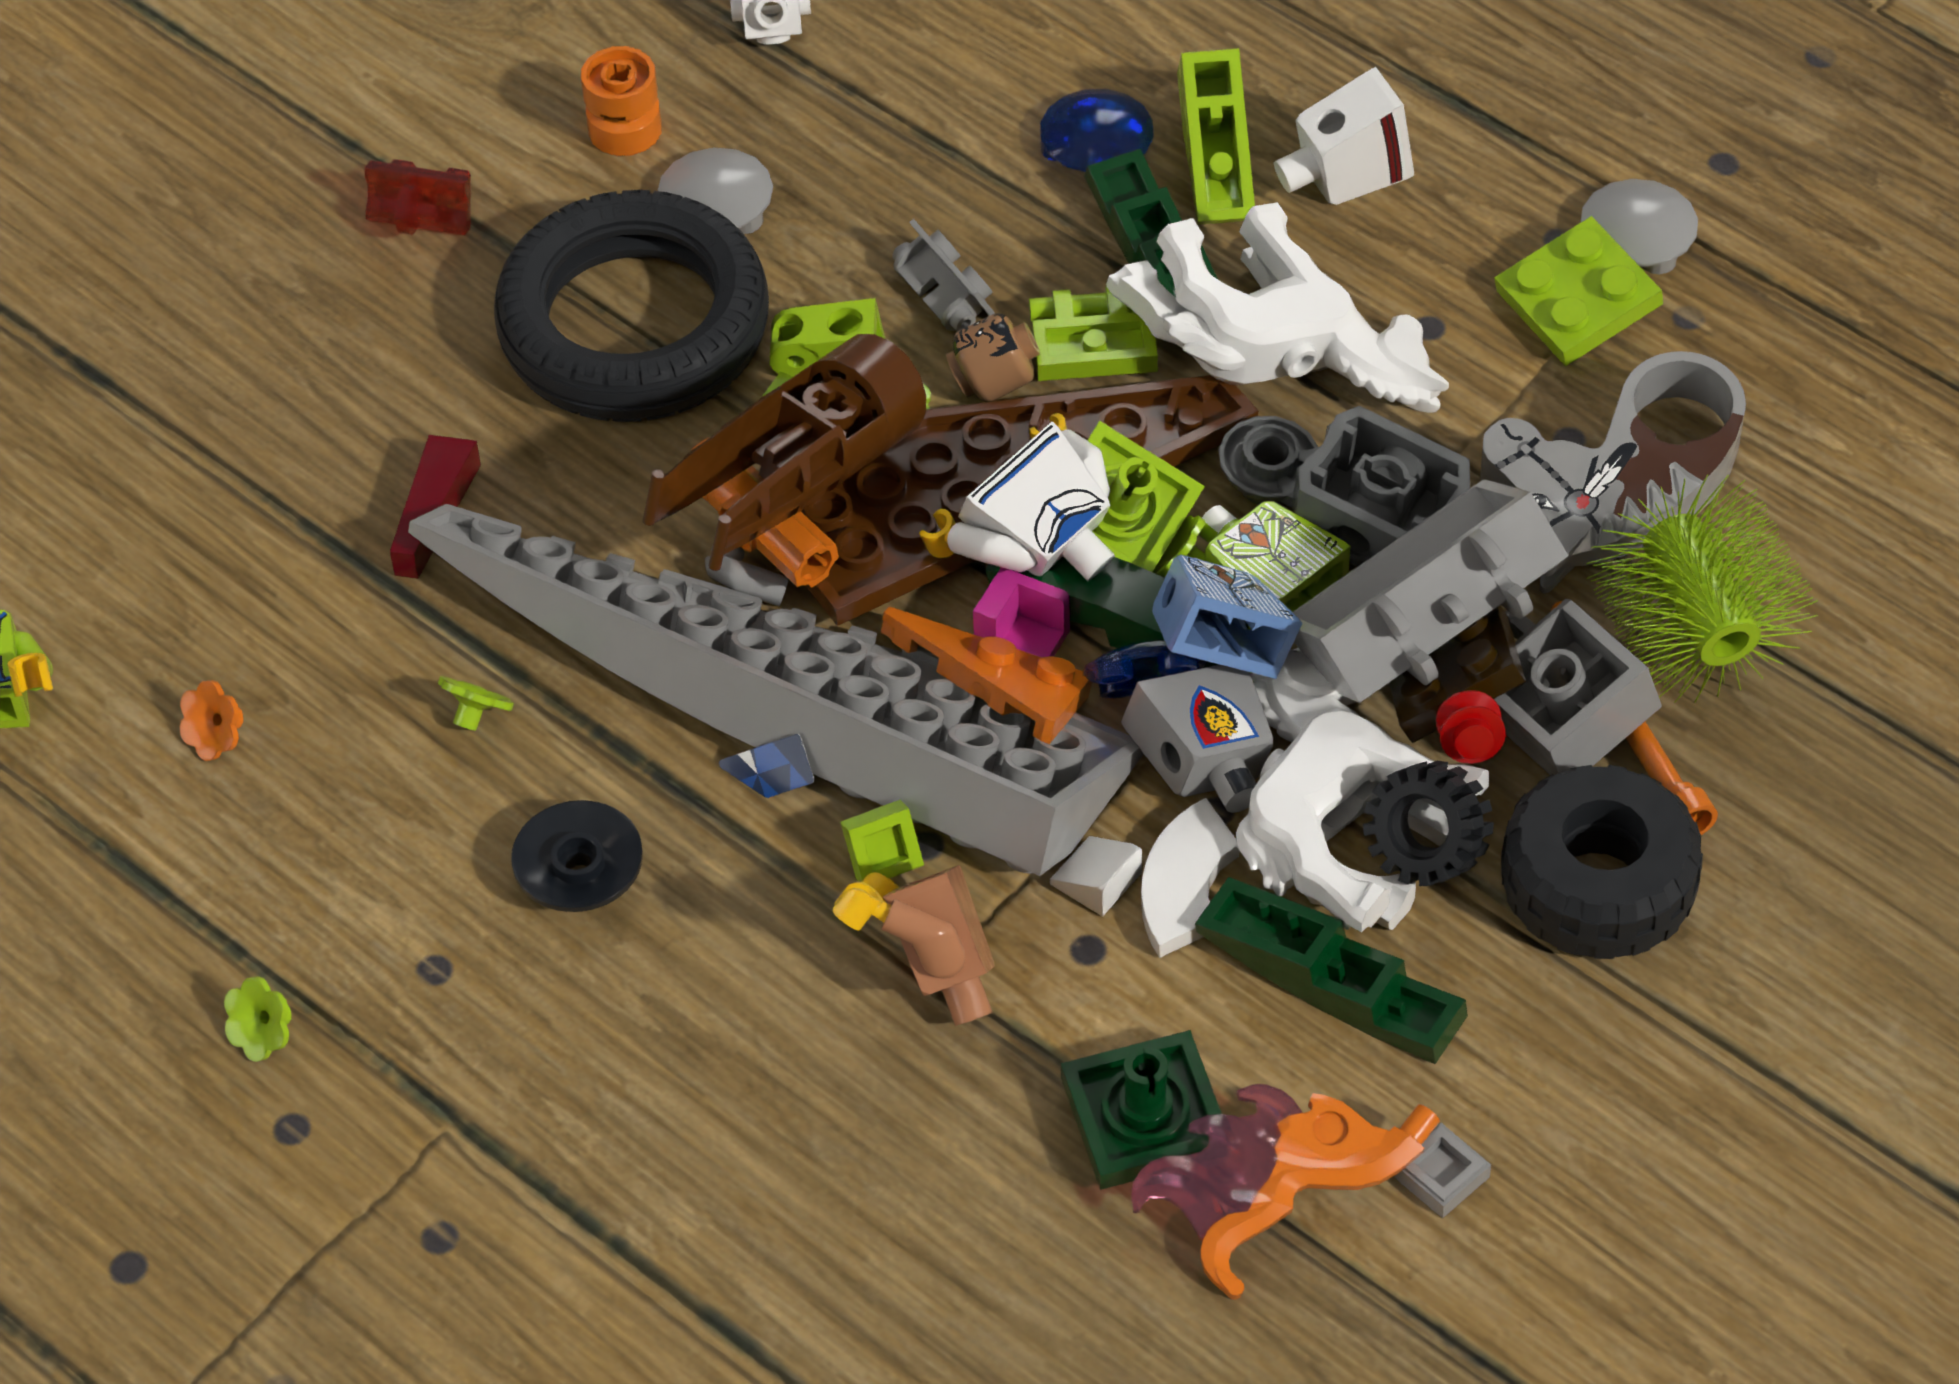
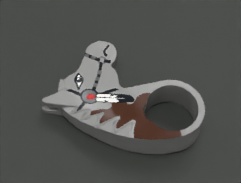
M1685 351L1667 352L1645 360L1627 377L1606 440L1599 448H1588L1565 440L1546 441L1531 423L1516 418L1501 419L1489 427L1483 437L1480 479L1531 492L1569 557L1541 576L1540 591L1542 593H1548L1553 590L1575 566L1598 564L1625 556L1621 555L1586 564L1625 553L1601 548H1643V544L1591 548L1594 546L1643 542L1642 540L1619 533L1602 531L1610 530L1647 535L1650 531L1649 529L1619 515L1622 514L1640 522L1633 517L1634 515L1651 528L1654 525L1649 518L1655 525L1658 524L1638 498L1661 522L1663 519L1654 502H1656L1664 518H1668L1661 491L1662 487L1670 517L1673 516L1671 506L1673 507L1674 514L1678 515V492L1680 501L1685 478L1681 514H1687L1708 474L1701 489L1694 511L1695 514L1726 476H1730L1740 445L1746 400L1741 383L1725 365L1706 355ZM1676 397L1698 401L1712 409L1721 418L1724 426L1709 437L1687 441L1686 445H1675L1657 439L1656 433L1640 420L1637 413L1648 404L1657 400ZM1721 485V486L1719 487V489L1715 492V494L1711 497V499L1706 503V505L1702 508V510L1713 500V498L1715 497V495L1717 494V492L1720 490V488L1722 487V485Z

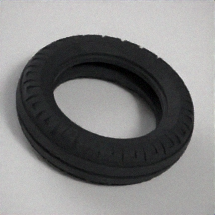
M623 190L621 194H617V191L590 196V200L585 198L560 208L559 212L555 211L542 219L513 248L503 266L495 293L494 318L499 342L512 368L530 389L543 399L551 401V404L571 413H580L579 415L604 421L613 419L614 422L641 421V418H647V421L675 415L676 411L679 413L687 411L706 402V399L709 400L727 388L732 381L737 379L750 363L762 340L768 318L769 295L761 261L751 243L741 230L735 227L734 223L721 213L696 200L687 197L683 198L681 195L668 192L654 191L650 193V190ZM651 257L683 265L700 275L707 282L715 296L708 315L692 332L672 344L640 353L615 354L583 347L562 335L549 318L550 309L555 297L570 280L596 265L622 258Z

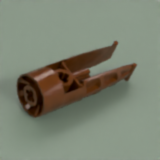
M875 334L855 335L725 423L719 431L685 455L684 459L669 472L664 474L661 470H654L649 485L643 523L652 526L656 522L677 513L757 463L761 466L759 475L764 480L740 498L723 515L719 516L708 566L713 571L720 570L725 554L750 542L802 511L806 506L838 487L843 481L917 430L926 415V392L919 372L910 358L893 342Z

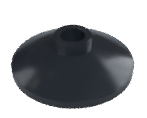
M586 800L559 803L533 816L518 833L511 854L513 873L522 891L538 904L563 912H583L600 908L613 902L623 895L634 883L640 872L643 860L641 838L632 821L614 807ZM579 865L587 866V867H585V868H583V869H578V870H573V869H572L573 867L579 866Z

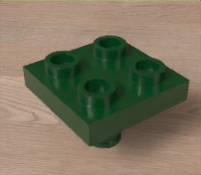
M1191 1030L1060 1063L1061 1080L1100 1190L1232 1156V1139Z

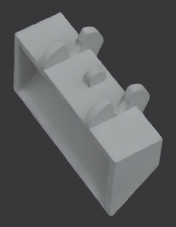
M1483 479L1293 611L1302 622L1294 643L1338 694L1358 703L1368 698L1406 670L1423 685H1428L1438 678V670L1434 661L1429 656L1430 653L1499 605L1503 606L1518 619H1522L1532 612L1533 604L1524 587L1562 562L1569 555L1531 492Z

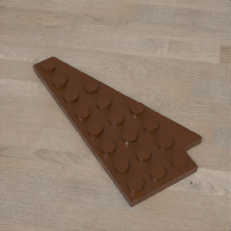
M1211 375L927 409L926 415L917 430L843 481L838 487L827 492L801 511L832 539L837 546L839 555L826 579L812 588L809 585H806V587L834 623L839 626L976 561L956 553L945 558L932 556L928 552L919 532L921 530H925L928 533L941 531L933 517V514L938 509L948 510L955 523H964L958 516L966 497L1031 440L1029 431L1031 427H1035L1036 430L1041 432L1050 424L1049 417L1055 413L1063 415L1067 430H1072L1088 440L1098 422L1101 421L1175 467L1221 445L1225 434L1239 422L1258 416L1259 410L1236 385L1227 384Z

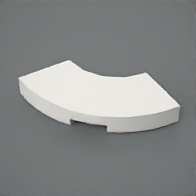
M1207 798L1191 805L1167 825L1151 848L1145 863L1141 890L1142 917L1148 938L1159 958L1203 937L1196 932L1195 922L1210 903L1209 889L1220 870L1239 857L1236 838Z

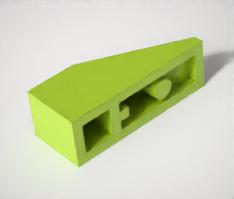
M1239 48L1181 53L1177 79L1182 129L1197 225L1244 221L1248 211L1255 206Z

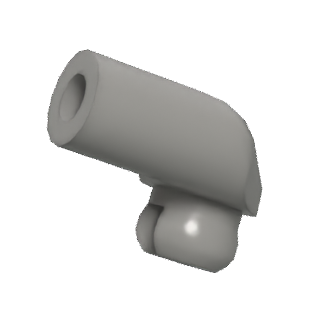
M741 547L723 556L721 569L718 571H713L709 568L710 556L705 558L706 572L711 579L730 589L762 599V602L780 606L788 583V578L785 575L743 562L742 559L745 552Z

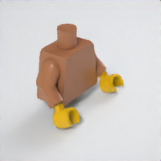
M960 865L901 887L890 878L873 872L868 874L861 882L849 884L834 903L833 913L847 926L859 931L873 915L883 922L881 930L900 938L922 994L927 996L942 990L955 1026L978 1019L992 1012L979 976L988 973L995 965Z

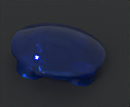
M1083 89L1063 96L1047 109L1040 122L1041 153L1048 160L1058 161L1067 168L1086 172L1088 165L1137 149H1141L1144 155L1154 139L1153 119L1144 105L1128 94L1109 89Z
M1147 640L1134 642L1111 650L1086 664L1082 672L1083 676L1099 685L1100 697L1114 699L1131 696L1139 681L1201 669L1207 661L1171 652L1165 641Z

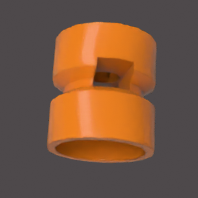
M628 46L609 47L597 51L590 56L581 68V83L584 103L586 104L588 135L593 145L602 152L615 156H632L646 151L657 142L662 131L660 104L657 98L656 70L650 56L641 50Z

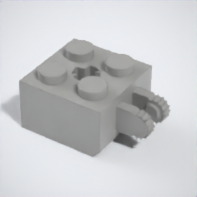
M1565 599L1536 625L1526 616L1518 619L1508 610L1505 611L1512 635L1517 639L1515 645L1526 682L1494 700L1499 705L1506 735L1549 775H1555L1574 767L1594 766L1662 707L1648 667L1572 600Z

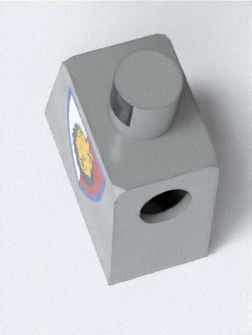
M1216 665L1139 681L1136 684L1121 721L1127 733L1175 794L1187 797L1216 790L1228 812L1235 813L1249 808L1251 792L1256 786L1255 779L1259 777L1273 747V735L1250 672L1224 665Z

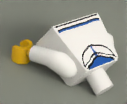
M1055 413L1049 417V425L1041 432L1036 430L1035 427H1031L1029 429L1031 440L966 497L958 516L964 523H955L951 513L946 509H938L933 514L941 531L928 533L925 530H921L919 532L928 552L938 558L949 557L956 553L1016 572L1028 570L1033 575L1039 577L1045 574L1062 557H1065L1087 581H1090L1115 556L1092 532L1102 522L1110 507L1108 500L1110 487L1101 450L1072 430H1067L1066 421L1062 414Z

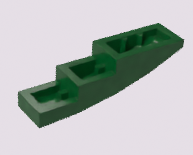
M1141 149L1088 165L1084 177L1129 264L1148 260L1153 269L1157 270L1159 282L1176 297L1172 275L1161 260L1164 252L1156 242L1160 232L1168 224L1182 221L1167 187L1159 189ZM1201 245L1203 261L1209 273L1218 279Z
M1062 557L1040 577L1033 575L1028 570L1018 572L1068 592L1070 621L1105 629L1110 647L1153 657L1161 653L1167 656V660L1199 668L1220 665L1171 652L1167 647L1152 612L1153 603L1165 579L1162 576L1116 557L1090 581H1087L1065 557ZM988 564L985 571L989 584L1001 567ZM1244 620L1245 626H1246L1247 629H1248V628H1249V627H1248V624H1247L1246 621Z
M1231 877L1226 879L1195 922L1196 932L1261 976L1346 1024L1433 1064L1437 1063L1468 1017L1466 999L1407 977L1403 959L1346 938L1343 920Z

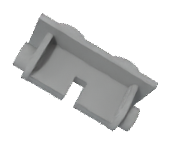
M914 219L909 223L919 236L911 243L905 242L896 247L892 254L894 269L920 297L935 284H939L923 300L941 320L943 326L949 331L958 332L974 324L976 316L983 310L989 316L995 314L985 301L993 291L970 265L960 272L953 264L960 257V254L938 229L929 236Z

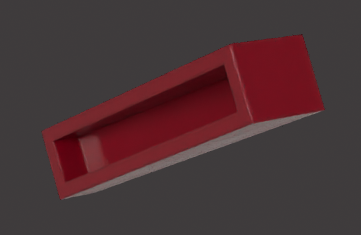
M428 435L389 551L394 576L415 579L420 577L433 551L408 533L409 523L411 520L445 504L459 506L481 466L477 440Z

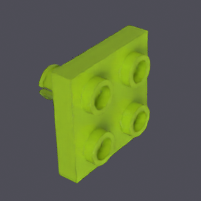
M1099 421L1087 441L1098 447L1102 452L1110 487L1108 496L1110 507L1102 522L1092 532L1115 554L1114 557L1153 572L1205 486Z

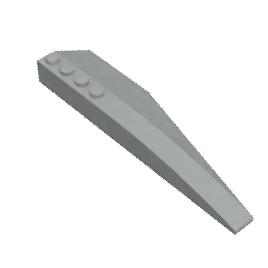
M449 504L440 506L411 520L409 523L408 533L461 573L559 640L632 684L700 721L754 747L799 734L814 775L839 785L841 790L850 796L868 798L883 806L901 799L909 808L913 823H923L950 835V838L961 846L978 848L1003 859L1009 867L1022 873H1034L1041 876L1071 854L1144 754L1131 736L1079 713L1073 715L1050 744L1042 742L1032 736L1036 721L1023 713H1010L1002 716L990 708L983 699L969 694L937 673L939 657L921 646H918L916 652L907 653L903 649L900 652L875 644L877 633L853 625L848 630V634L815 626L816 614L792 608V610L774 609L767 612L761 610L762 599L666 569L660 573L659 579L633 571L635 560L613 553L606 557V561L574 554L576 542L556 536L551 538L532 537L524 539L520 537L522 527Z

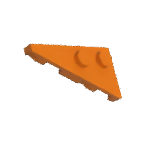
M890 606L884 611L881 633L888 636L892 643L907 653L916 652L918 646L924 647L939 657L936 672L969 694L983 699L990 708L1002 716L1010 713H1023L1036 721L1032 736L1042 742L1050 744L1089 697L1094 675L1076 669L1066 659L1054 656L1039 657L1016 649V646L1006 639L999 637L983 638Z

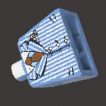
M1179 555L1173 559L1152 609L1163 638L1171 652L1277 679L1302 625L1300 619L1255 576L1244 571L1185 555ZM1244 620L1246 621V623H1247V624L1249 625V627L1251 628L1250 630H1248L1247 627L1245 626Z

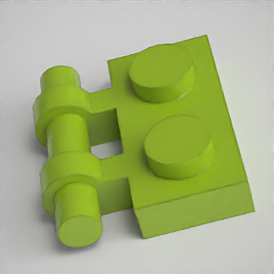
M1107 286L1104 293L1071 295L1070 289L1053 290L1052 297L1029 298L1033 336L1040 350V355L1035 357L1038 381L1158 372V353L1155 337L1151 334L1144 320L1114 297Z

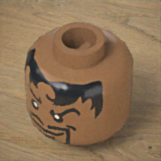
M995 313L955 333L952 339L953 351L947 353L946 358L955 380L966 397L975 394L980 400L991 402L1029 384L1033 380L1034 366L1031 359L1040 355V350L1025 322L1014 326L1006 315Z

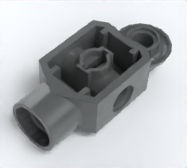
M1361 406L1337 414L1334 421L1327 426L1325 440L1320 447H1318L1308 431L1293 421L1277 416H1256L1239 422L1225 434L1219 448L1222 471L1230 484L1241 492L1245 498L1258 505L1266 501H1274L1290 507L1291 511L1350 545L1349 563L1357 567L1470 489V460Z

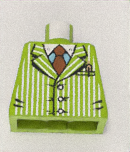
M1274 501L1261 503L1240 520L1221 505L1212 507L1202 517L1205 520V525L1199 535L1209 543L1205 549V561L1244 571L1255 576L1291 612L1349 573L1350 545Z

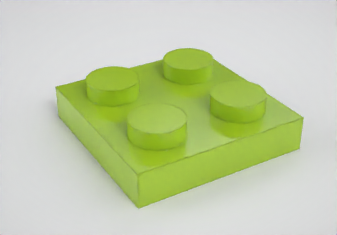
M1592 216L1494 277L1496 291L1565 367L1663 305V295L1660 287Z

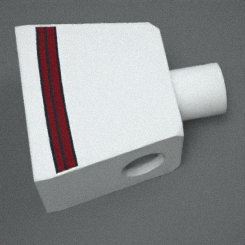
M1374 67L1300 113L1296 119V126L1301 149L1274 161L1276 174L1288 193L1314 182L1328 203L1335 205L1415 176L1404 104L1379 70Z

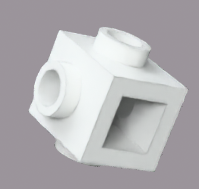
M730 0L732 22L743 21L745 38H757V42L762 44L783 43L790 39V35L802 34L800 15L811 14L810 0ZM768 2H776V3L779 4V5L763 6L764 4H766V3H768Z

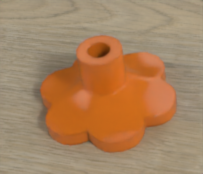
M214 680L202 681L198 685L197 690L186 691L180 701L181 712L184 716L180 723V735L187 745L195 746L198 756L204 761L216 760L222 752L233 750L239 740L237 729L243 724V713L240 707H238L236 700L232 696L225 695L221 685Z

